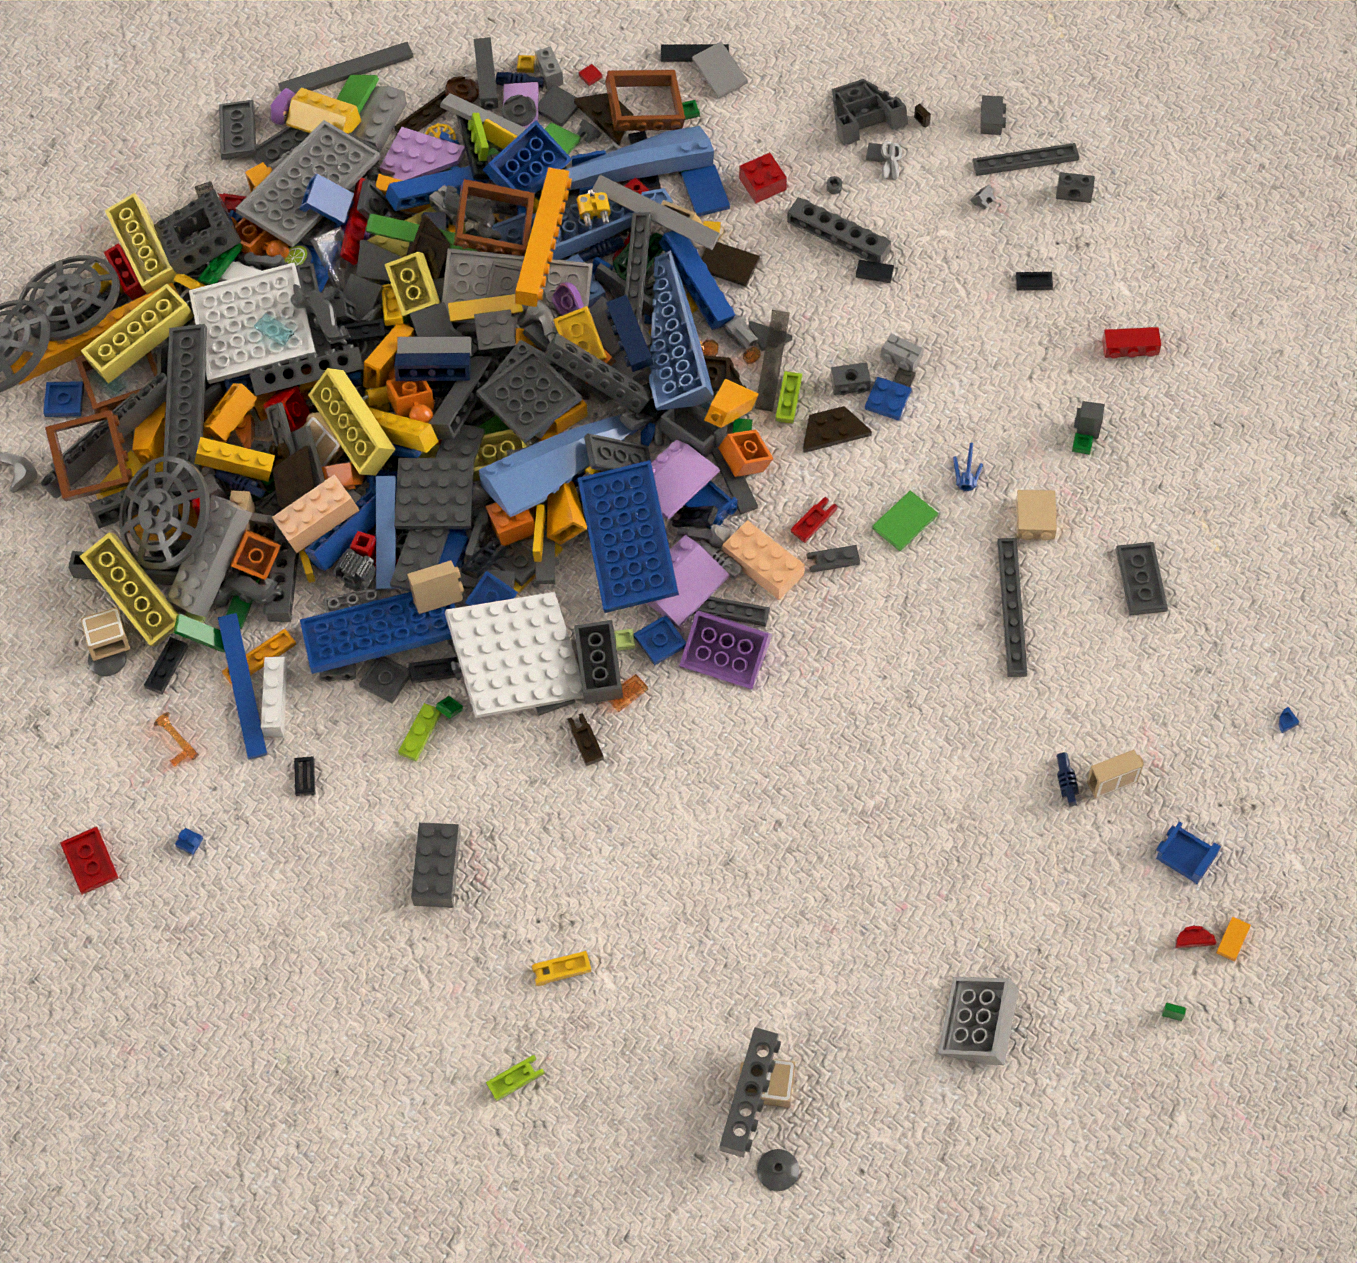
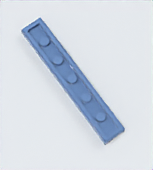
M376 476L377 590L396 589L390 586L396 568V529L394 526L396 506L395 476Z

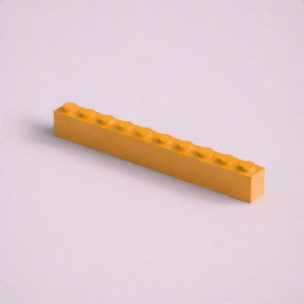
M548 167L515 291V304L537 307L538 301L543 298L542 287L545 288L547 277L545 275H548L550 270L548 262H552L553 251L551 250H555L556 247L555 237L558 238L560 227L558 225L562 224L563 215L561 213L565 212L566 202L564 201H568L569 190L567 189H571L572 179L569 178L568 170Z
M173 283L168 284L179 295ZM159 289L110 311L100 323L83 334L70 339L49 341L39 364L24 380L19 382V385L74 360L75 357L83 355L81 350ZM23 352L19 359L10 366L13 374L17 373L28 362L33 353Z

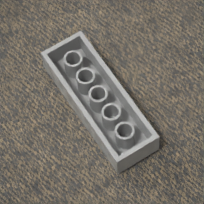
M215 495L211 496L210 514L204 536L193 554L182 562L166 598L167 600L192 614L207 617L250 520L251 512L227 499Z

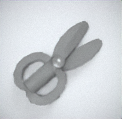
M885 141L881 145V154L887 159L882 167V177L884 179L888 178L891 169L892 178L896 180L899 176L897 161L902 157V149L897 143Z

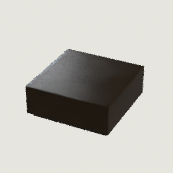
M919 103L915 106L914 118L926 128L930 125L931 114Z

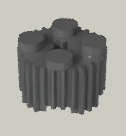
M347 549L342 554L332 574L336 579L340 578L342 581H345L344 586L350 588V590L357 591L358 588L366 590L376 574V568L372 565L374 560L369 556L362 557L354 550Z

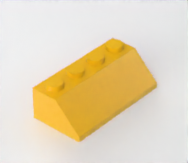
M300 88L292 97L286 121L287 126L311 133L323 120L347 134L352 133L360 124L361 118L357 106L304 88Z

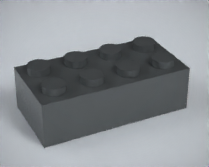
M607 620L574 625L585 704L622 699L623 691L613 621Z
M419 822L411 893L413 906L454 908L461 836L459 824Z

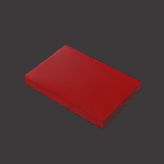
M97 826L60 842L82 895L119 879Z

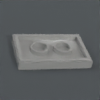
M722 41L692 57V61L718 99L748 83L747 78Z

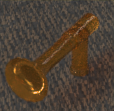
M166 712L159 716L153 725L155 727H163L183 749L172 760H169L176 767L187 756L194 760L199 754L172 726L169 721L170 713Z

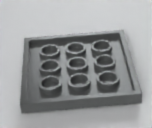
M534 349L476 391L477 396L524 443L582 400V396Z
M398 458L395 529H471L474 458Z

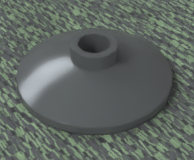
M123 651L93 661L89 653V667L95 674L100 676L114 675L124 667L127 659L126 652Z
M770 1150L758 1162V1178L770 1190H787L798 1179V1162L786 1150ZM776 1165H781L782 1170L776 1171L774 1167Z

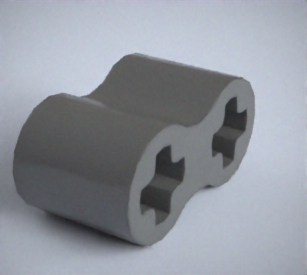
M356 663L320 672V680L325 682L353 680L356 678Z

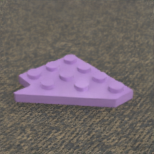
M401 127L380 166V171L393 175V178L399 180L431 175L458 165L466 151L465 146Z

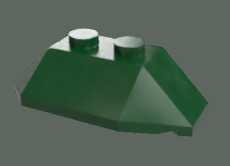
M657 232L649 237L645 283L654 274L655 257L665 253L659 244L663 236ZM630 242L613 261L617 275L625 281Z

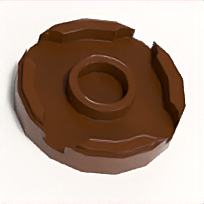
M457 76L447 81L445 93L446 96L451 93L473 103L478 99L479 86L472 79L468 80L464 76Z

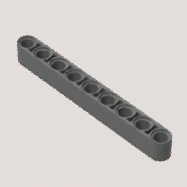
M164 373L155 376L114 414L118 416L120 425L117 426L119 433L122 432L124 438L166 401L167 376ZM108 420L64 459L70 487L114 448ZM54 468L43 478L41 486L53 498H58L61 496V491Z

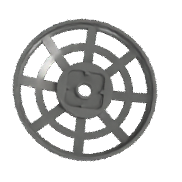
M90 255L72 256L54 262L38 272L27 283L18 300H25L26 295L33 288L29 301L36 305H40L43 302L47 304L48 308L45 313L49 322L68 320L69 329L50 332L49 341H60L83 334L100 323L112 310L117 301L120 281L117 272L106 260ZM85 261L83 264H80V263L68 264V263H71V262ZM94 262L104 264L110 274L99 275L90 265ZM77 268L72 274H64L63 272L64 269ZM84 270H87L93 277L82 279L79 275ZM56 273L57 277L50 283L44 282L48 277ZM112 280L111 291L107 300L103 301L97 298L101 288V281ZM95 283L92 294H87L86 285ZM38 288L45 289L43 296L35 300ZM82 300L86 301L76 310H72V308L78 305ZM91 304L101 307L91 318L77 325L75 317L89 308ZM28 305L19 310L24 315L31 310L36 317H39L38 313ZM53 311H65L66 313L64 315L51 316ZM39 323L37 329L31 327L32 337L40 339L41 323Z
M12 300L0 304V310L15 306L12 310L0 312V316L7 315L3 322H0V372L3 371L6 380L0 382V392L6 391L24 380L39 364L47 349L50 339L49 319L46 313L31 301ZM24 305H28L38 313L39 317L28 320L19 310ZM14 316L22 320V323L15 326L9 324ZM41 323V335L38 345L28 344L31 326ZM24 329V337L22 342L18 341L17 332ZM17 348L16 353L7 361L6 358ZM24 351L33 353L28 362L13 375L10 366L19 359Z
M165 456L145 464L131 479L121 502L119 526L124 546L140 565L156 570L170 569L184 562L199 546L206 531L210 514L209 492L199 470L189 461L182 458ZM169 461L175 462L178 465L171 474L167 472L155 473L156 464ZM184 468L192 475L198 490L188 493L184 483L178 478ZM148 470V477L138 485L135 491H132L139 478ZM156 478L168 479L162 489L156 488ZM148 483L149 492L142 498L138 494ZM173 483L179 488L181 496L175 497L169 491ZM130 498L131 500L128 508V523L125 524L126 508L128 500ZM200 498V514L195 529L187 524L190 513V500ZM134 503L140 505L138 516L132 519ZM183 503V514L180 521L177 519L178 505ZM138 524L144 529L142 539L138 537L134 529ZM175 526L177 528L176 532L170 539L166 540L165 533ZM128 531H130L133 539L140 546L138 557L129 544L126 534ZM183 531L192 535L186 547L177 556L173 557L169 547L180 538ZM150 533L158 535L159 545L147 544ZM146 550H163L167 561L161 563L144 561Z

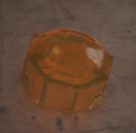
M706 340L702 343L703 355L716 356L718 354L719 344L715 340Z
M757 347L748 348L743 353V360L747 364H753L760 358V350Z

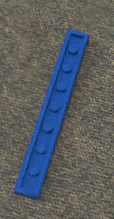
M237 613L218 617L248 760L267 756Z

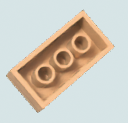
M334 474L274 515L272 519L296 553H298L358 512L359 509Z
M748 520L722 545V551L742 567V572L778 600L804 576L805 564Z

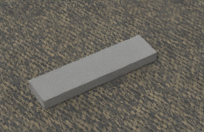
M398 337L397 353H470V356H472V338Z

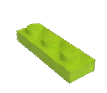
M472 112L471 120L468 121V129L472 132L471 140L475 143L474 150L475 154H478L479 161H486L489 146L479 113Z
M784 371L775 421L794 424L802 373Z
M426 703L423 704L398 751L399 755L413 761L418 760L442 714L434 706Z

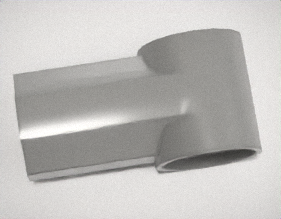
M737 315L723 325L725 333L730 338H735L745 350L753 349L758 343V338L747 328L745 320L740 315Z

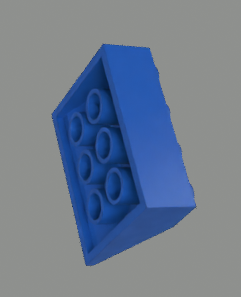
M535 120L491 160L483 171L498 186L536 194L544 186L548 167L563 169L572 158Z

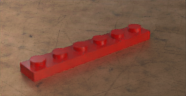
M362 177L355 185L352 199L354 203L349 212L340 257L353 265L358 263L360 241L364 239L368 220L357 210L362 183L365 180Z

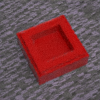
M593 64L578 72L579 77L588 86L603 78L602 73Z

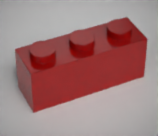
M118 243L106 250L104 254L117 272L120 284L130 299L134 301L147 294L142 288L123 247Z
M1159 327L1104 329L1102 337L1104 358L1153 357L1159 355L1161 349Z

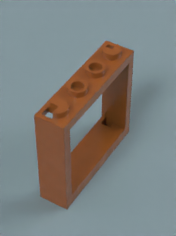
M608 70L605 84L614 131L683 129L685 115L675 70ZM670 86L676 115H621L616 87Z
M464 179L460 189L453 245L463 247L462 249H476L478 252L525 256L530 238L535 193ZM467 195L525 206L526 215L522 245L463 234Z
M150 351L146 356L155 377L157 376V367ZM84 355L75 357L95 414L109 410L113 411L132 393L137 394L141 390L138 389L97 403L86 375V371L94 368L88 363Z
M111 410L45 427L62 499L66 502L126 487L133 478L131 468L128 469L126 463L129 461L127 451H123L122 444L125 443L122 432L119 433L117 427L120 425L118 416L114 415ZM108 420L122 478L71 491L57 432Z

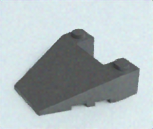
M865 79L832 89L837 137L843 145L859 141L860 129L886 121L891 129H897L908 124L907 108L901 99L896 96L894 98L889 96V92L885 90L883 92L878 90V86Z

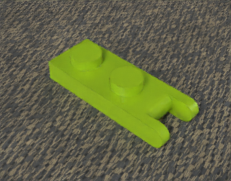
M535 1055L528 1057L486 1082L496 1102L545 1073L543 1069L535 1072L532 1068L531 1063L537 1059Z

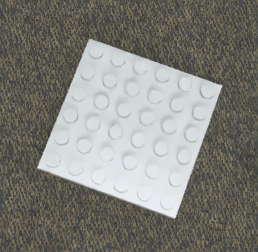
M295 263L189 290L196 325L205 324L207 327L205 371L209 384L252 373L254 368L263 366V369L271 368L270 364L278 362L286 364L289 363L288 360L299 357L301 360L307 358L306 355L316 353L306 308L298 309L291 303V296L294 294L293 285L300 286Z
M555 592L447 609L445 611L475 718L562 703L572 699H584L580 671Z

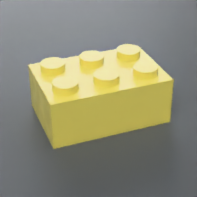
M416 252L385 264L402 316L410 317V313L441 303L424 253Z

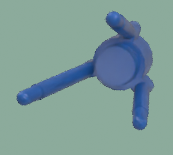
M972 442L969 445L967 469L961 476L957 457H953L956 485L963 491H972L977 487V481L983 467V463H980L975 477L970 473L973 454Z

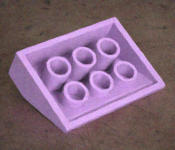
M679 440L671 443L652 462L663 517L670 519L720 472L717 466L690 445Z
M684 535L670 549L679 595L646 603L661 615H666L678 627L730 577L729 573L687 535Z

